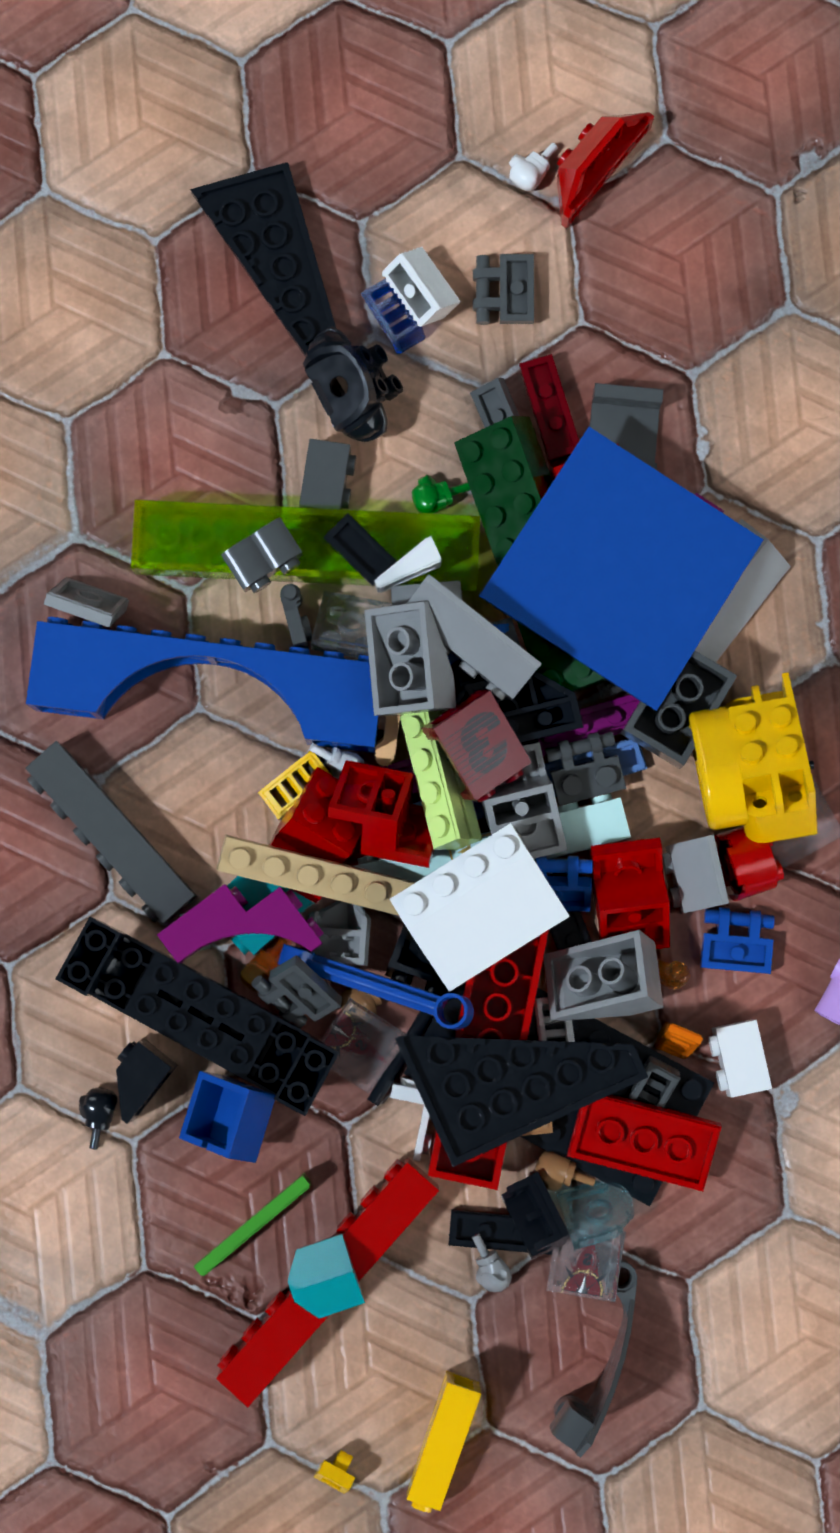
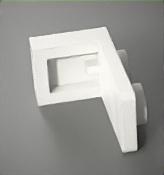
M401 1077L400 1083L393 1082L390 1098L424 1105L413 1079ZM425 1105L413 1155V1160L420 1161L421 1154L428 1155L431 1145L432 1134L426 1133L428 1120L431 1118Z

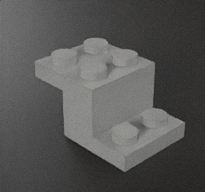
M537 739L521 743L532 763L522 769L524 771L522 776L509 783L504 781L495 787L496 793L481 802L490 833L492 835L511 823L533 858L567 851L553 784L546 773L540 742Z

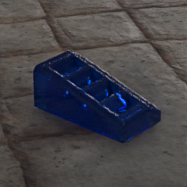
M386 278L361 292L362 298L396 354L403 353L426 338L422 326H417V321L413 320V315H409V310L405 309V304H401L402 299H398V294L394 293V288L390 287V283L386 282ZM391 292V297L377 305L374 303L375 300ZM396 304L399 305L397 308L393 309L387 314H381L382 312L386 311ZM405 315L406 319L400 321L392 327L389 326V324L393 323L394 321L398 320L399 318Z

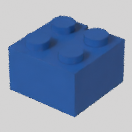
M199 1071L179 1139L206 1148V1150L228 1159L256 1163L276 1095L228 1076Z

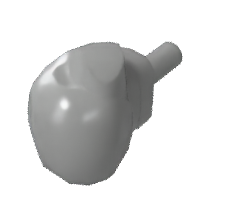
M475 1234L472 1236V1239L481 1255L476 1259L479 1266L476 1280L489 1292H502L510 1285L512 1279L510 1269L499 1257L497 1251L488 1252L480 1234Z

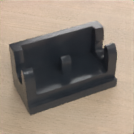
M539 1172L506 1188L507 1192L503 1193L501 1198L531 1259L567 1243L569 1232Z

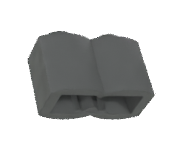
M280 517L266 524L221 554L244 592L252 590L253 593H257L270 585L271 581L269 578L275 573L281 571L285 575L301 564L298 559L304 556Z

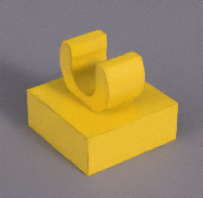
M341 1450L332 1464L324 1460L319 1465L314 1478L345 1494L350 1490L356 1478L346 1472L353 1456Z

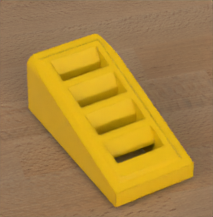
M309 751L258 792L278 820L293 806L303 791L293 777L295 773L299 772L306 783L310 778V775L304 769L307 764H310L314 770L319 767L329 773L315 753ZM286 780L298 794L294 799L282 786V783ZM275 788L287 802L284 807H281L270 793Z

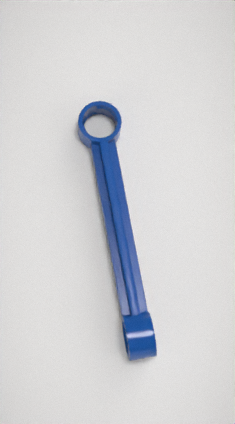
M283 944L277 962L279 965L297 955L323 979L432 1015L439 1025L447 1029H463L473 1019L474 1008L466 996L455 993H447L440 996L317 955L302 948ZM458 998L464 1006V1015L458 1023L450 1024L444 1017V1007L449 1000Z

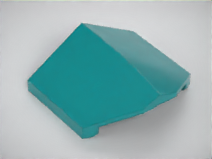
M343 1234L296 1249L288 1277L289 1288L295 1303L319 1319L365 1303Z

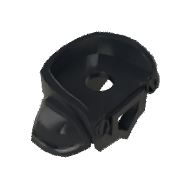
M332 326L321 331L309 344L308 352L303 362L305 372L313 382L311 384L337 432H342L345 436L361 442L375 440L387 432L388 420L382 402L386 399L391 401L397 397L398 394L403 392V386L395 375L392 374L386 377L382 366L388 361V357L380 345L376 344L368 349L363 345L351 346L347 336L341 330ZM336 377H343L347 381V393H345Z

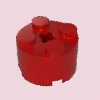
M743 826L714 835L725 886H730L734 892L728 895L733 901L777 887L778 881L784 879L782 865L778 860L774 859L771 850L774 842L756 843L751 841L746 836Z

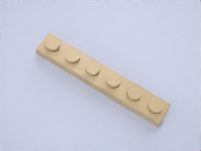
M225 835L217 864V871L398 916L399 914L389 899L416 883L230 835Z

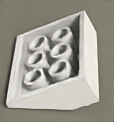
M511 823L389 899L449 992L570 917Z

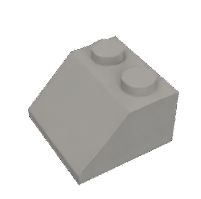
M714 834L665 847L666 853L662 854L663 867L666 875L671 874L674 887L669 888L673 908L679 907L680 914L729 904Z

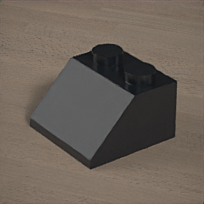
M146 1039L137 1043L135 1041L133 1043L130 1042L117 1058L122 1062L116 1069L121 1120L126 1124L134 1121L178 1066Z

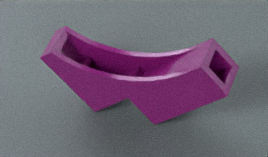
M224 884L158 933L157 936L176 962L182 963L188 957L213 942L243 934L279 936L298 943L313 952L323 944L319 937L324 933L312 917L307 921L298 911L303 904L291 889L284 892L279 887L246 911L243 906L248 901L236 886L230 890Z

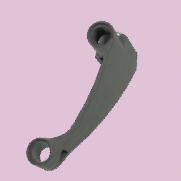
M622 1258L610 1260L603 1270V1276L608 1274L604 1278L607 1286L620 1298L623 1306V1319L606 1367L587 1403L573 1395H565L556 1401L554 1406L555 1418L549 1426L551 1433L575 1451L576 1455L580 1458L592 1446L607 1414L620 1378L631 1335L637 1274L633 1266ZM624 1267L628 1269L629 1278L624 1284L616 1285L612 1283L611 1274L616 1268Z

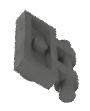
M500 254V267H490V257L487 255L476 256V268L473 269V281L476 282V298L473 299L476 324H490L491 311H500V324H534V254ZM491 281H500V297H490Z
M287 584L281 589L280 597L293 646L309 649L307 641L314 639L307 615L300 617L298 608L303 602L301 591L298 586Z
M598 732L587 735L588 738L570 743L568 740L557 742L558 746L545 749L548 762L561 759L563 766L561 769L550 771L559 806L626 789L618 755L604 757L603 748L615 745L612 732L601 735ZM591 751L592 761L574 765L573 756Z
M297 955L270 970L269 982L261 975L252 981V986L259 992L258 996L266 1004H273L279 1010V1015L284 1020L294 1023L299 1028L303 1027L308 1020L304 1014L308 1015L315 1022L341 1007L342 996Z

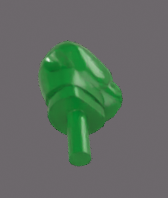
M426 475L418 479V485L414 487L411 495L417 511L423 515H431L453 504L452 496L470 491V487L467 482L449 488L446 481L437 483L431 476Z

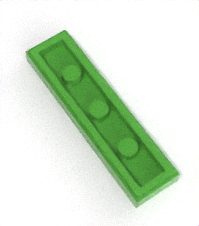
M305 1173L300 1175L196 1262L193 1266L201 1276H205L308 1190L311 1186L310 1179Z

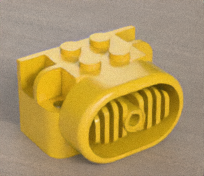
M789 672L782 673L783 691L760 694L759 686L754 685L751 686V696L732 700L726 706H721L717 709L694 711L689 715V728L692 731L695 746L693 753L708 826L713 830L743 825L746 836L756 843H769L817 834L816 791Z

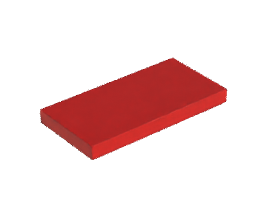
M611 1094L578 1110L567 1157L703 1192L722 1125L720 1122Z

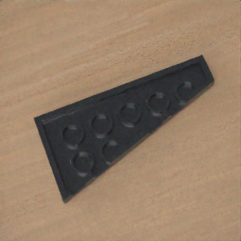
M288 162L190 189L193 197L306 357L308 346L321 331L332 326L336 328Z

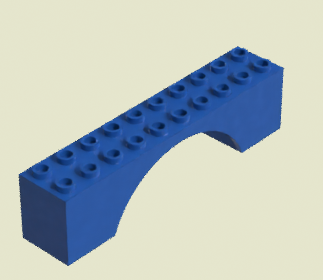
M47 617V622L37 621L26 705L35 711L104 720L114 704L128 690L158 672L184 665H218L248 674L278 694L297 718L307 745L315 743L320 747H337L344 750L375 753L379 716H374L369 656L359 655L358 661L345 659L343 653L324 651L323 656L311 655L309 649L301 647H289V652L277 651L275 645L256 642L254 648L243 647V645H240L241 641L228 638H220V643H211L206 641L205 636L186 634L185 639H179L171 636V632L163 630H151V634L146 635L137 632L135 627L117 625L116 631L102 628L103 625L91 621H82L81 626H74L69 624L67 619L58 617Z

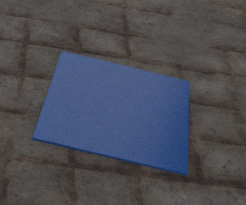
M588 427L479 597L657 711L764 539L591 427Z

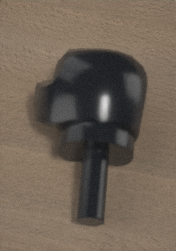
M92 1088L86 1095L81 1096L79 1100L80 1115L86 1119L85 1126L93 1128L90 1149H98L101 1130H108L112 1122L118 1098L113 1091L108 1089Z

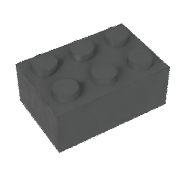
M694 651L659 709L655 711L639 701L620 734L681 769L695 748L692 731L689 728L688 718L690 713L704 709L712 710L719 708L737 675L699 652Z

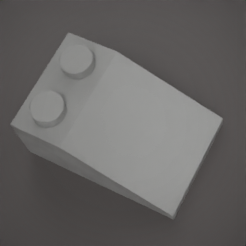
M428 601L364 610L374 716L404 715L456 708L453 671Z
M640 930L544 954L550 1020L553 1022L631 1016L664 1008L656 945L652 939Z

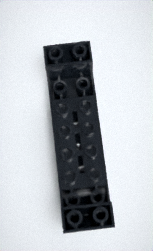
M93 917L88 918L55 978L57 981L85 996L97 998L262 1090L275 1094L274 1100L306 1116L339 1055L338 1051L284 1020L277 1014L183 963H177L171 956Z

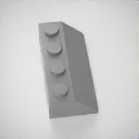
M743 519L738 523L764 540L695 651L715 663L791 567L769 539Z
M429 574L407 602L408 604L428 601L447 656L449 653H452L461 661L458 667L473 679L479 675L489 683L486 689L490 690L501 701L505 696L512 700L542 664Z

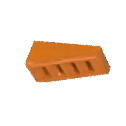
M665 1022L661 1026L655 1041V1047L678 1058L686 1059L697 1049L703 1038L702 1035Z

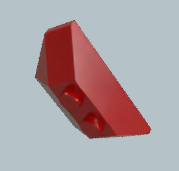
M650 112L602 116L595 125L589 123L578 137L581 142L574 150L568 148L557 162L559 166L557 187L561 225L566 229L651 129L654 116Z

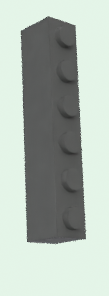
M55 741L25 768L31 775L27 781L40 795L44 791L47 792L54 800L50 804L51 808L62 820L67 817L72 820L77 826L72 830L74 834L86 846L91 842L99 851L95 856L108 871L114 868L121 875L122 879L119 881V884L131 897L136 893L146 903L141 907L142 910L154 923L160 919L163 923L167 924L197 897L192 889L61 743Z

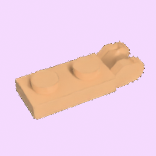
M401 715L379 716L378 730H384V736L377 741L375 747L376 754L374 756H376L375 760L383 767H388V765L394 762Z

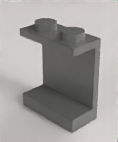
M595 383L592 394L590 427L615 444L618 443L620 447L656 470L655 456L659 410L663 401L664 389Z

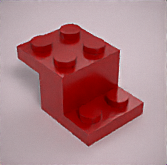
M346 760L328 806V817L362 824L361 854L426 868L430 866L435 850L433 849L423 806L412 804L414 774Z
M317 767L312 772L299 799L282 817L269 845L343 863L352 854L362 833V824L328 817V806L338 779ZM294 890L315 904L322 898V896Z
M660 837L591 846V860L593 861L592 892L599 923V940L640 930L655 942L656 949L670 948V901L663 875Z

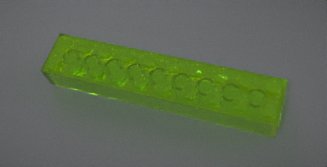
M135 500L131 569L135 575L236 579L221 554L266 524L280 517L304 556L298 559L301 564L285 575L279 571L269 578L270 581L371 586L323 538L349 513L397 561L425 538L432 536L442 559L441 567L401 585L421 584L429 574L438 582L460 581L461 590L476 591L480 516Z

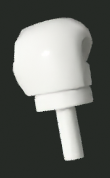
M551 143L541 155L534 151L526 158L515 154L509 162L511 166L509 179L522 190L533 191L545 177L546 172L550 169V164L547 160L558 149L557 145Z
M312 743L309 751L325 759L324 766L330 768L331 775L338 780L346 760L364 764V760L356 753L340 750L337 747L328 751Z

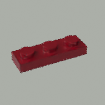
M552 354L520 363L521 376L549 463L569 457L578 444L579 438Z

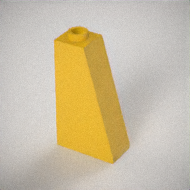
M446 1371L407 1490V1500L412 1502L411 1506L427 1513H431L432 1509L441 1511L480 1400L481 1388L479 1381Z

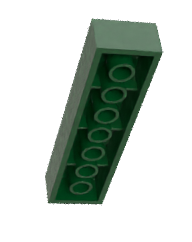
M510 416L454 442L497 566H499L553 482L529 416ZM517 622L527 652L542 663L536 670L537 672L574 693L607 681L598 673Z

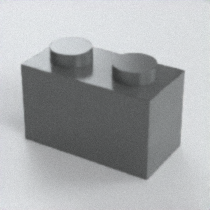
M309 439L299 502L300 512L341 518L342 508L349 509L351 489L346 488L347 475L354 476L356 455H351L350 444Z

